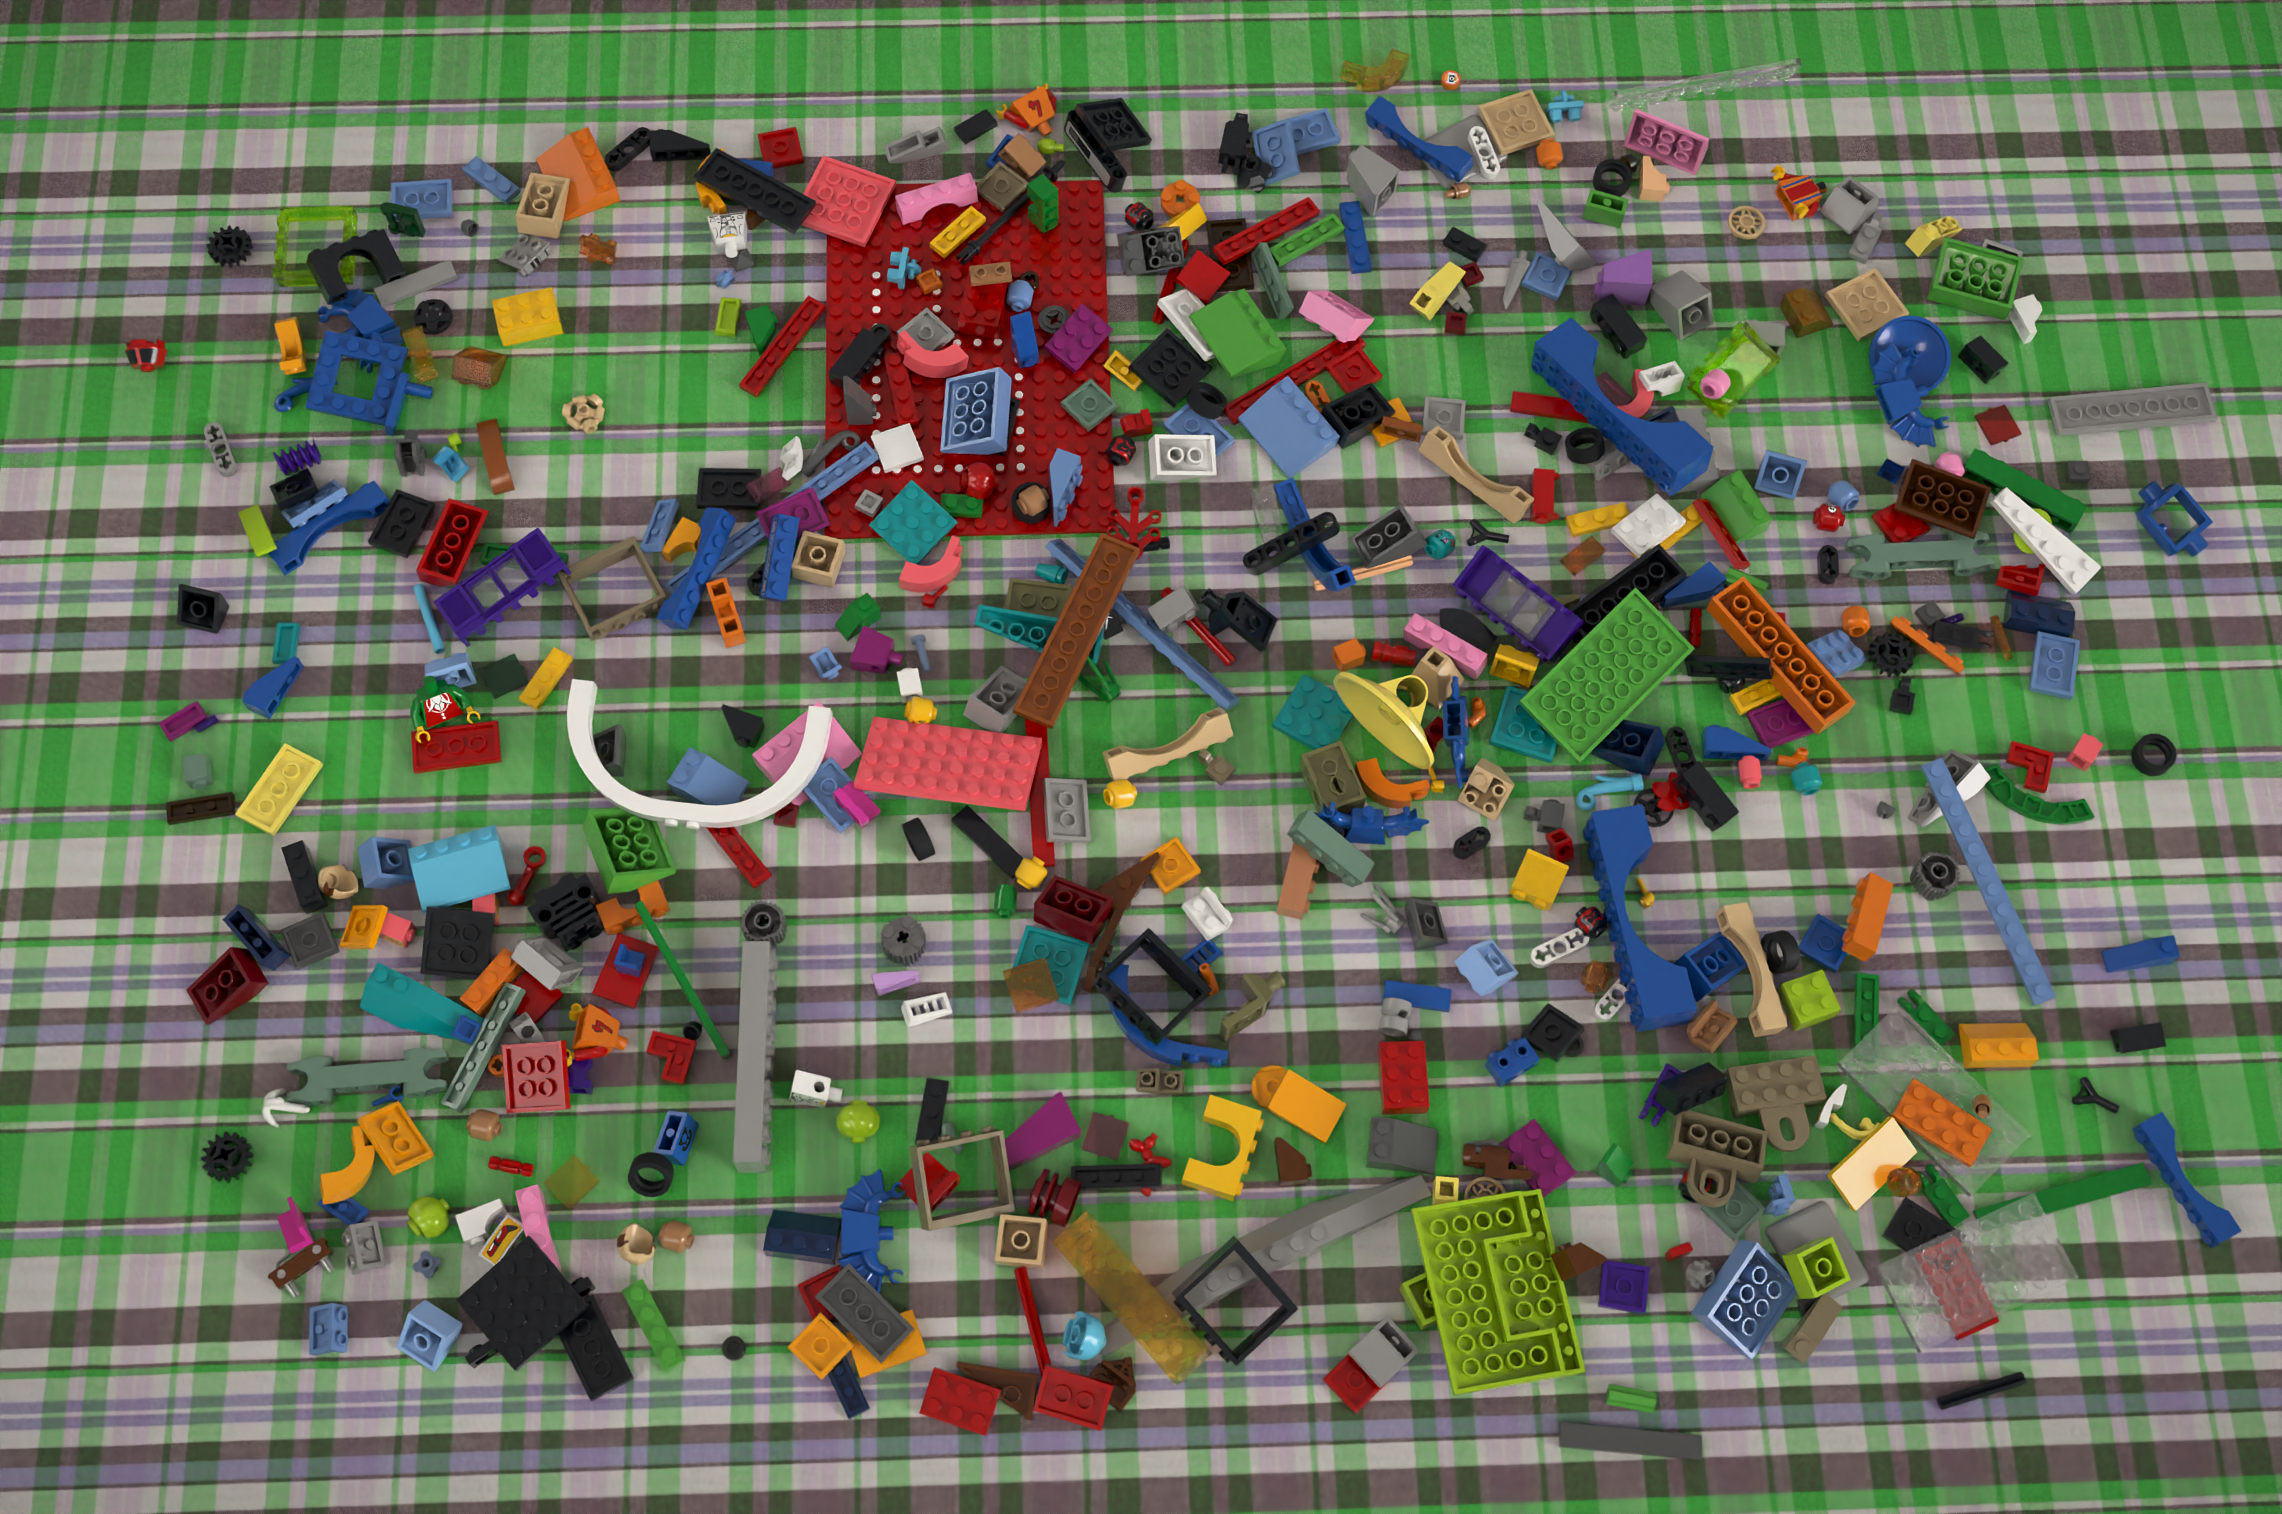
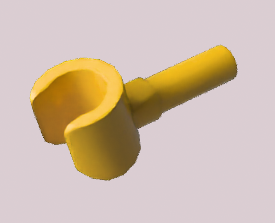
M1431 765L1428 768L1431 777L1432 792H1443L1444 780H1437Z
M1638 878L1636 882L1643 894L1639 901L1647 909L1654 903V894L1648 892L1642 879Z

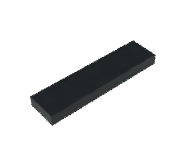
M966 805L951 818V821L1013 879L1017 868L1024 858Z
M1162 1165L1071 1166V1178L1082 1182L1080 1190L1162 1188Z

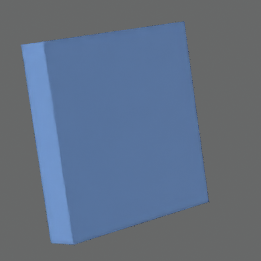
M1537 252L1521 286L1558 301L1572 271L1566 266L1561 267L1554 258Z

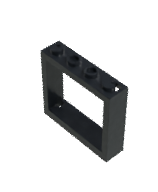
M1150 928L1143 932L1107 965L1092 982L1098 992L1112 1002V1005L1120 1010L1128 1018L1129 1022L1136 1026L1156 1046L1201 1004L1213 990ZM1140 947L1194 999L1163 1030L1109 978Z
M1235 1236L1227 1241L1172 1292L1176 1298L1173 1303L1181 1312L1187 1310L1191 1315L1188 1320L1197 1330L1202 1327L1206 1332L1204 1338L1212 1347L1217 1344L1221 1349L1219 1352L1220 1356L1227 1363L1232 1361L1236 1366L1299 1309ZM1235 1251L1282 1305L1232 1351L1184 1296Z

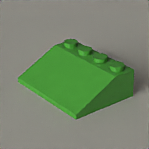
M1945 237L1926 299L2005 320L2013 306L2023 258Z
M1245 288L1230 292L1189 316L1230 379L1278 365L1286 351L1285 346Z
M621 808L587 811L582 828L607 894L630 892L676 873V868L657 821L635 816Z

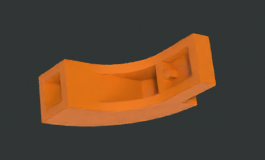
M1377 758L1356 762L1354 770L1364 793L1382 806L1403 809L1405 806L1410 808L1412 798L1420 800L1429 793L1430 784L1428 779L1403 785L1387 780L1380 770Z

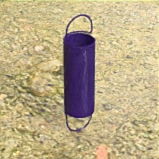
M1958 613L1941 621L1957 623L1964 620L1963 613Z
M213 714L194 727L200 733L217 723L218 719Z

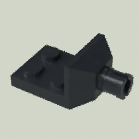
M1209 588L1202 594L1199 602L1211 610L1208 620L1210 634L1213 637L1230 627L1258 651L1261 652L1266 649L1278 620L1274 615L1244 591L1228 593L1223 597H1219Z

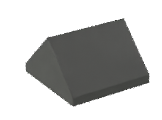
M617 724L593 735L598 757L605 770L612 777H624L626 735L622 725Z
M1415 898L1408 899L1404 910L1414 949L1420 950L1448 944L1438 902Z

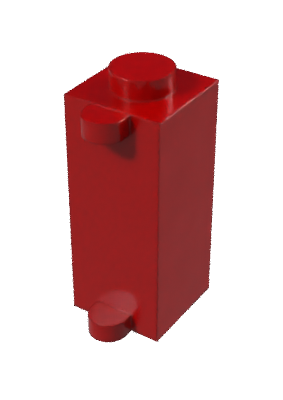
M1534 468L1531 476V496L1535 499L1530 506V522L1546 524L1551 523V520H1558V514L1554 513V480L1559 479V474L1555 473V470Z

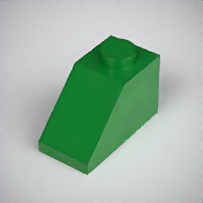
M768 305L745 312L746 321L759 355L764 353L776 333L775 323H778L775 312H770Z
M867 592L849 604L835 623V627L848 641L859 634L863 626L869 627L881 619L880 607Z
M1613 1143L1594 1173L1618 1187L1621 1182L1626 1184L1633 1172L1629 1169L1633 1163L1619 1146Z

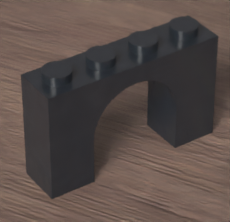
M376 229L371 230L361 237L353 236L343 243L335 242L322 250H312L308 254L306 261L327 305L347 299L349 290L339 272L338 264L348 256H361L368 259L376 268L383 284L400 279L405 274V270L384 229L379 231Z

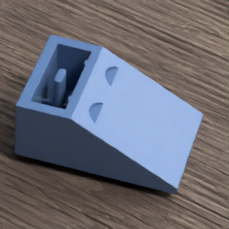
M1057 448L1049 465L1050 491L1055 527L1058 526L1060 520L1064 521L1067 514L1066 507L1068 503H1072L1075 496L1074 489L1076 486H1080L1083 475H1081L1083 469L1081 456Z

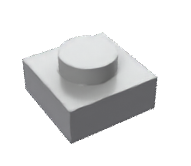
M865 489L856 502L855 509L873 518L884 500L882 497Z

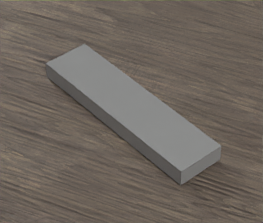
M449 259L376 287L374 291L381 307L384 308L454 281L458 277Z

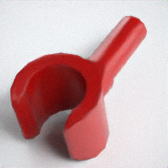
M944 585L933 596L925 593L922 598V605L933 608L939 596L948 587Z

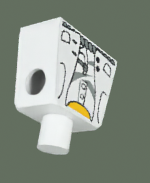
M745 212L707 216L710 233L717 252H725L727 257L733 258L737 256L738 250L746 248L748 224Z
M796 1070L788 1102L825 1107L827 1100L840 1102L843 1089L830 1087L831 1079L828 1077Z

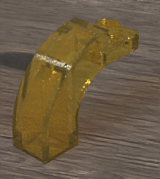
M1391 49L1387 60L1377 67H1364L1345 60L1342 66L1341 78L1357 83L1356 90L1379 92L1397 84L1404 76L1410 54Z
M420 325L403 330L402 335L413 364V372L419 384L439 378L423 326Z

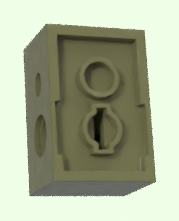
M1342 741L1301 754L1299 769L1318 813H1321L1323 803L1330 807L1331 802L1336 803L1335 809L1346 814H1349L1352 808H1364L1366 795Z

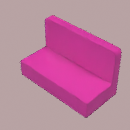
M850 781L842 789L839 787L833 792V799L862 829L881 812L862 790L854 789L853 781Z
M292 1196L287 1198L291 1210L281 1214L277 1219L287 1247L294 1254L314 1242L302 1210Z

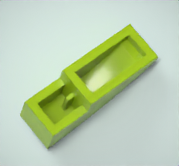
M258 504L238 512L257 557L277 549L272 533Z

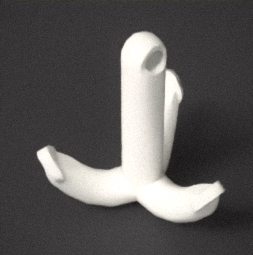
M283 1088L269 1092L264 1097L262 1109L265 1120L277 1128L279 1124L271 1115V1109L302 1114L310 1111L309 1106L284 1102V1099L278 1097L286 1092Z

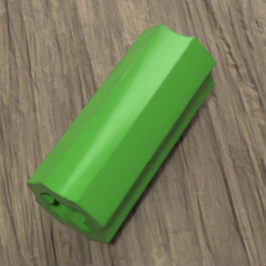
M1732 566L1729 567L1725 575L1727 578L1724 583L1725 585L1730 586L1744 576L1757 592L1763 596L1769 583Z
M1609 1384L1605 1404L1653 1413L1656 1406V1393Z

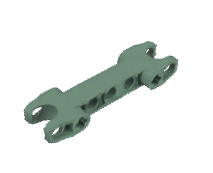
M1952 532L1947 536L1948 541L1886 543L1884 535L1874 534L1848 540L1845 544L1846 552L1858 553L1866 561L1865 563L1851 566L1849 570L1850 577L1866 580L1886 579L1891 576V570L1953 567L1956 576H1972L1992 570L1995 563L1994 559L1980 557L1974 552L1973 548L1983 547L1990 540L1989 534L1984 532H1977L1974 539Z
M413 1048L404 1051V1060L333 1066L332 1057H308L287 1064V1071L290 1074L308 1076V1082L303 1089L287 1093V1101L312 1107L326 1106L332 1104V1094L392 1089L395 1086L403 1088V1096L407 1098L429 1097L445 1092L449 1088L446 1080L428 1078L429 1069L435 1064L449 1061V1054L444 1050Z

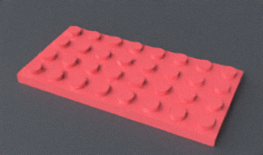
M873 717L855 777L854 789L1025 811L1042 746V738L928 723L915 724L905 720Z

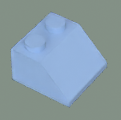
M467 652L455 653L451 657L435 659L425 664V677L434 676L436 681L445 679L448 685L454 684L460 688L477 683Z
M1492 939L1470 946L1454 961L1458 966L1459 972L1472 984V989L1481 997L1492 993L1519 974Z
M424 1300L408 1313L396 1348L435 1372L456 1343L463 1323L427 1300Z

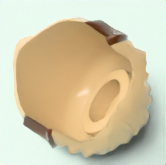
M345 865L323 867L318 872V886L325 896L333 899H345L358 892V878L354 871H348Z
M632 1223L623 1229L617 1239V1247L622 1259L634 1265H641L654 1256L656 1246L653 1244L654 1238L649 1231L640 1227L637 1223Z

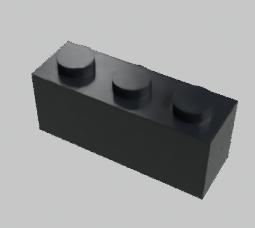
M1614 294L1593 304L1590 312L1591 320L1600 327L1604 337L1610 340L1618 354H1621L1626 359L1644 349L1648 338Z
M863 328L829 370L830 382L843 389V376H848L860 386L865 374H869L877 359L883 357L886 350L884 339Z
M1700 761L1687 768L1672 780L1677 790L1684 795L1691 808L1698 813L1705 826L1712 832L1725 825L1739 813L1738 809Z
M301 840L282 847L281 849L301 908L306 914L328 907L325 895L318 886V874L310 850L304 841Z
M1704 1063L1660 1082L1656 1101L1675 1116L1723 1095L1726 1089L1727 1076L1711 1063Z

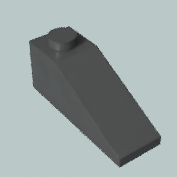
M843 376V391L848 425L873 424V416H877L876 404H872L871 395L851 378Z

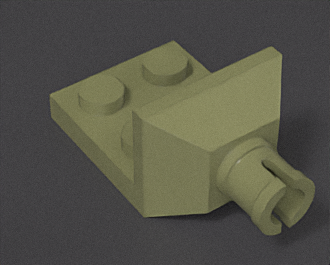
M1277 970L1266 978L1253 974L1242 976L1240 990L1248 1001L1243 1003L1240 1007L1241 1009L1236 1013L1230 1012L1222 1018L1223 1021L1221 1022L1219 1035L1224 1042L1265 1015L1272 1001L1273 993L1286 984Z

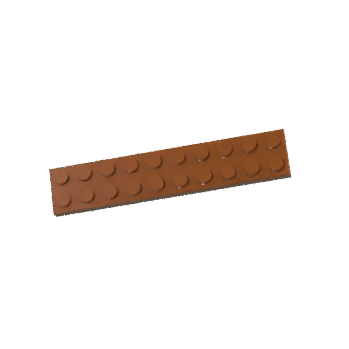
M1103 533L1100 534L1013 709L1014 714L1050 729L1054 728L1087 657L1136 561L1140 548Z

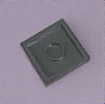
M324 912L281 929L297 970L340 952Z

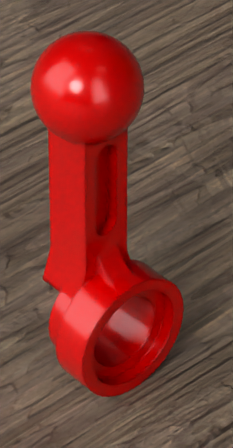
M529 847L523 854L526 868L516 888L508 894V901L512 906H521L525 902V893L534 875L546 862V854L541 847ZM533 855L541 856L540 861L536 863L530 862L529 859Z

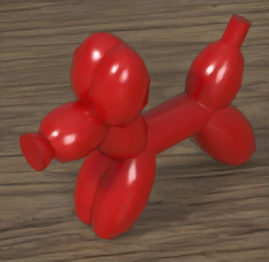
M1151 1133V1136L1146 1137L1144 1142L1140 1139H1131L1129 1141L1130 1149L1142 1154V1158L1145 1161L1143 1164H1161L1162 1169L1171 1166L1172 1162L1170 1159L1162 1156L1154 1157L1151 1151L1156 1143L1155 1139L1158 1138L1156 1134ZM1151 1188L1139 1189L1144 1196L1149 1197L1151 1195Z

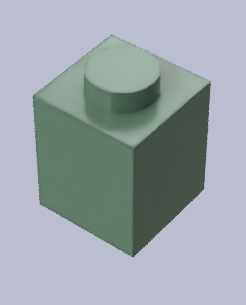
M205 753L183 757L185 781L191 789H204L208 785H213L211 761Z

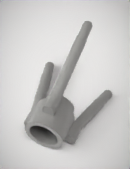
M1375 884V889L1386 904L1374 892H1371L1370 895L1388 914L1383 920L1386 924L1364 913H1361L1360 916L1382 928L1387 934L1390 931L1396 934L1407 921L1398 912L1379 885Z

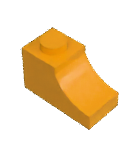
M681 518L662 549L664 560L672 563L682 553L689 551L697 553L701 535L699 524L687 518Z

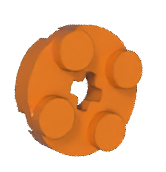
M1177 180L1175 183L1169 184L1161 193V208L1171 218H1174L1196 203H1200V194L1197 189L1184 180ZM1177 198H1183L1184 203L1181 201L1177 203Z

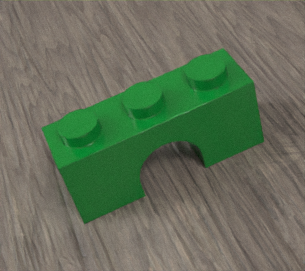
M1041 174L1027 184V196L1034 202L1028 207V219L1044 234L1048 230H1053L1059 223L1058 188L1044 174Z

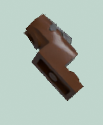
M1496 1139L1467 1142V1144H1464L1463 1166H1470L1481 1170L1485 1168V1177L1534 1179V1171L1528 1170L1526 1165H1514V1169H1511L1512 1151L1504 1146H1500Z

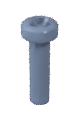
M916 635L911 638V642L913 645H916L923 673L931 671L924 646L926 638L925 635Z

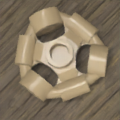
M594 393L591 396L583 394L572 398V401L568 404L565 403L562 415L567 419V424L574 429L584 430L585 433H593L598 429L597 425L599 422H602L605 409L602 407L603 401L599 396ZM587 401L596 409H592L588 405H586ZM573 406H576V407H577V412H576L575 416L572 417V416H573V410H574Z

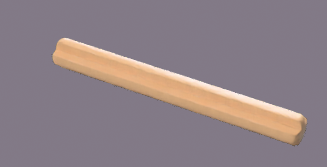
M1410 555L1369 569L1366 566L1351 569L1357 581L1412 566L1413 559ZM1314 579L1313 585L1316 591L1326 589L1317 579Z

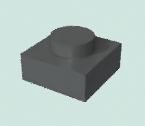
M2067 461L2065 467L2068 483H2088L2090 481L2088 461Z
M1933 600L1918 608L1914 613L1926 629L1932 627L1935 624V620L1941 621L1945 618V614Z

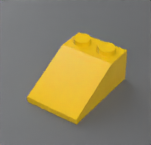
M1528 848L1509 894H1512L1519 901L1532 903L1537 909L1549 911L1569 866Z

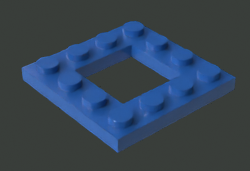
M325 330L305 406L306 409L385 426L400 372H403L408 349L402 346ZM342 356L381 364L372 401L333 393Z

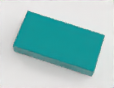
M277 622L272 657L273 664H283L292 657L297 656L301 627L299 623Z

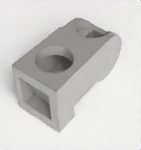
M527 1012L509 1022L523 1043L545 1042L544 1037Z

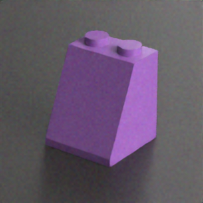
M1645 250L1604 264L1602 271L1598 272L1597 283L1594 284V295H1597V302L1614 294L1621 304L1645 306L1652 286V250Z

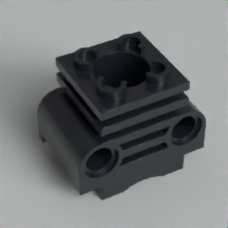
M571 872L562 877L554 886L538 891L532 895L536 903L527 908L542 935H546L549 939L558 938L566 952L570 949L575 950L579 948L582 942L599 936L602 930L605 929L596 905L600 904L601 900L586 873L576 879Z

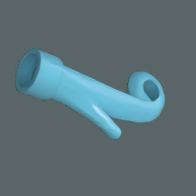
M1640 773L1630 775L1629 777L1596 775L1595 779L1602 781V783L1594 784L1581 790L1577 794L1576 804L1582 810H1591L1596 805L1593 795L1631 790L1632 792L1641 791L1644 788L1642 776ZM1587 798L1590 803H1585L1583 799Z

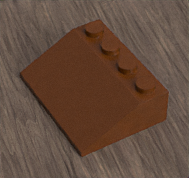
M1912 459L1904 473L1894 510L1974 539L1991 487Z

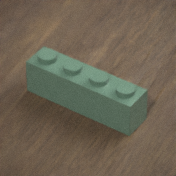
M1310 809L1297 816L1287 833L1295 844L1302 846L1309 852L1312 858L1318 859L1325 865L1328 871L1335 873L1348 886L1355 887L1362 884L1375 864Z

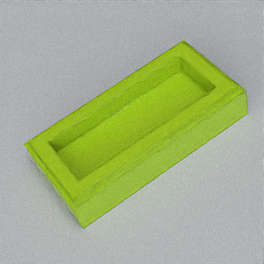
M721 297L715 335L736 337L742 305L741 299Z

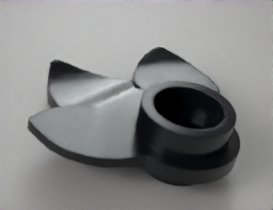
M1256 155L1247 157L1244 161V168L1237 176L1238 188L1242 189L1249 185L1254 192L1259 194L1265 187V179L1273 176L1272 167Z

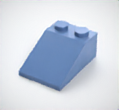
M689 747L667 781V784L673 794L694 804L717 806L738 803L750 782L708 755Z

